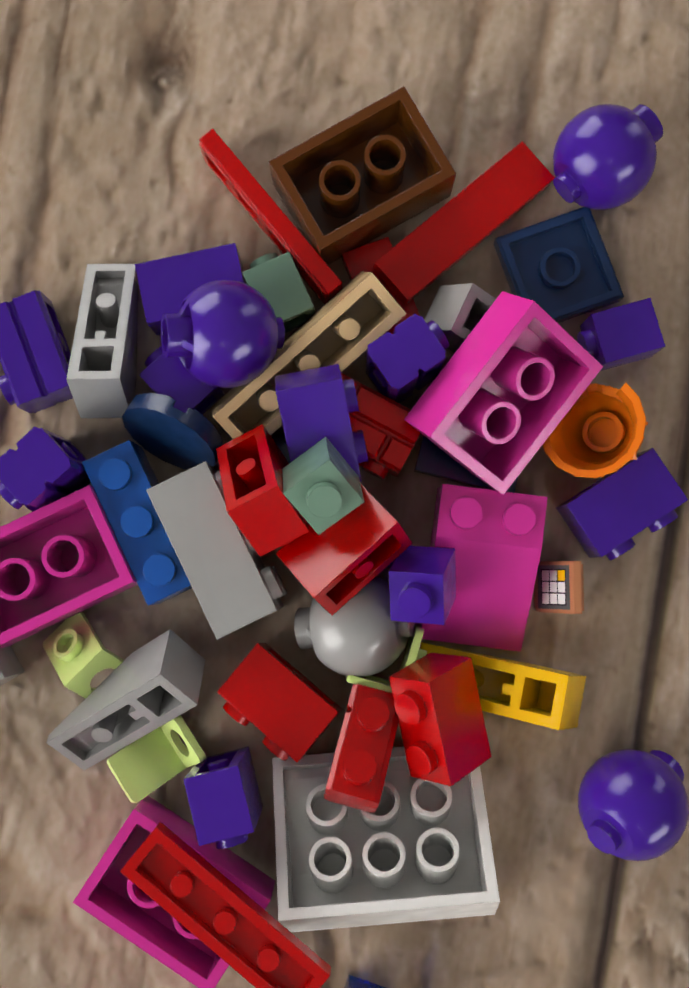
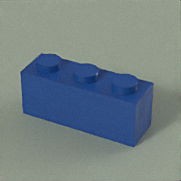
M128 440L83 461L84 469L147 605L160 604L191 589L192 586L146 491L159 484L143 448Z

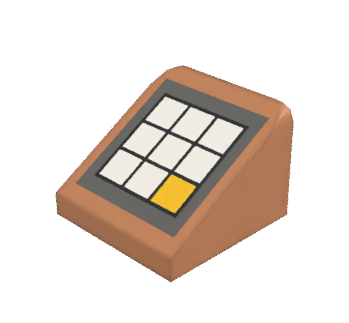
M581 561L539 562L534 585V608L536 611L543 613L582 614V611H584V576Z

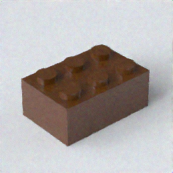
M404 86L269 161L275 189L302 235L327 265L340 259L343 253L365 245L450 197L456 177L455 170Z

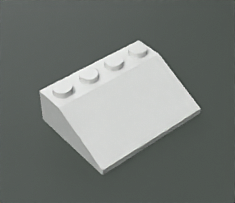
M404 746L393 747L380 803L376 812L372 813L324 799L335 752L305 755L299 762H295L291 757L286 761L278 757L272 758L278 922L290 932L495 915L500 903L480 766L453 786L443 785L411 777Z

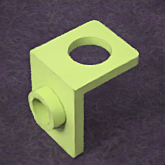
M82 612L66 619L43 642V648L64 687L85 699L96 689L92 688L90 683L98 672L109 668L116 669L124 661L103 646L85 614Z
M415 625L414 635L408 639L400 670L427 655V650L420 649L424 629L421 626ZM373 675L366 677L346 676V681L349 683L360 684L392 693L390 680Z
M180 715L109 757L107 765L130 802L137 803L184 769L201 763L206 759V755ZM179 735H180L181 738L184 740L186 746H185V745L183 744V742L181 741Z

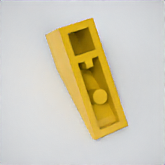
M421 642L420 649L427 650V654L440 653L471 657L482 711L556 730L578 727L586 676Z

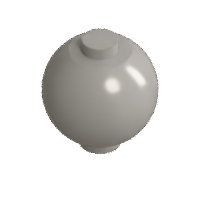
M376 576L333 616L313 598L311 607L297 609L294 630L300 649L314 648L317 658L332 671L345 676L366 677L382 672L398 659L406 646L407 637L414 635L415 623L391 621L389 582Z

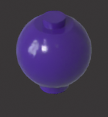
M601 104L585 109L574 116L561 131L553 153V169L556 176L553 179V184L559 195L568 203L575 202L583 207L595 210L617 208L633 200L646 187L654 172L657 159L655 143L663 137V127L659 118L649 107L642 104L637 105L632 110L616 104Z
M215 280L202 284L183 299L179 313H163L161 318V344L165 358L179 357L185 369L193 377L214 387L233 388L252 382L273 362L277 349L283 348L285 340L283 320L281 317H276L269 301L255 288L235 280Z
M635 749L614 751L594 762L585 773L578 793L579 815L591 843L604 853L629 861L651 860L671 850L684 834L689 818V802L682 783L684 781V772L680 764L663 751L652 750L648 753Z

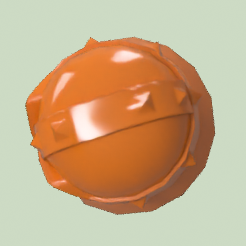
M627 382L620 389L591 383L544 442V452L557 468L575 477L604 478L608 474L617 472L631 460H637V452L643 443L644 431L648 422L646 421L640 397Z

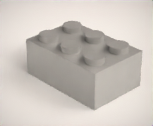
M205 461L146 490L216 639L222 638L284 607L280 597L287 594V591L275 566L265 568L259 554L227 513L220 471Z

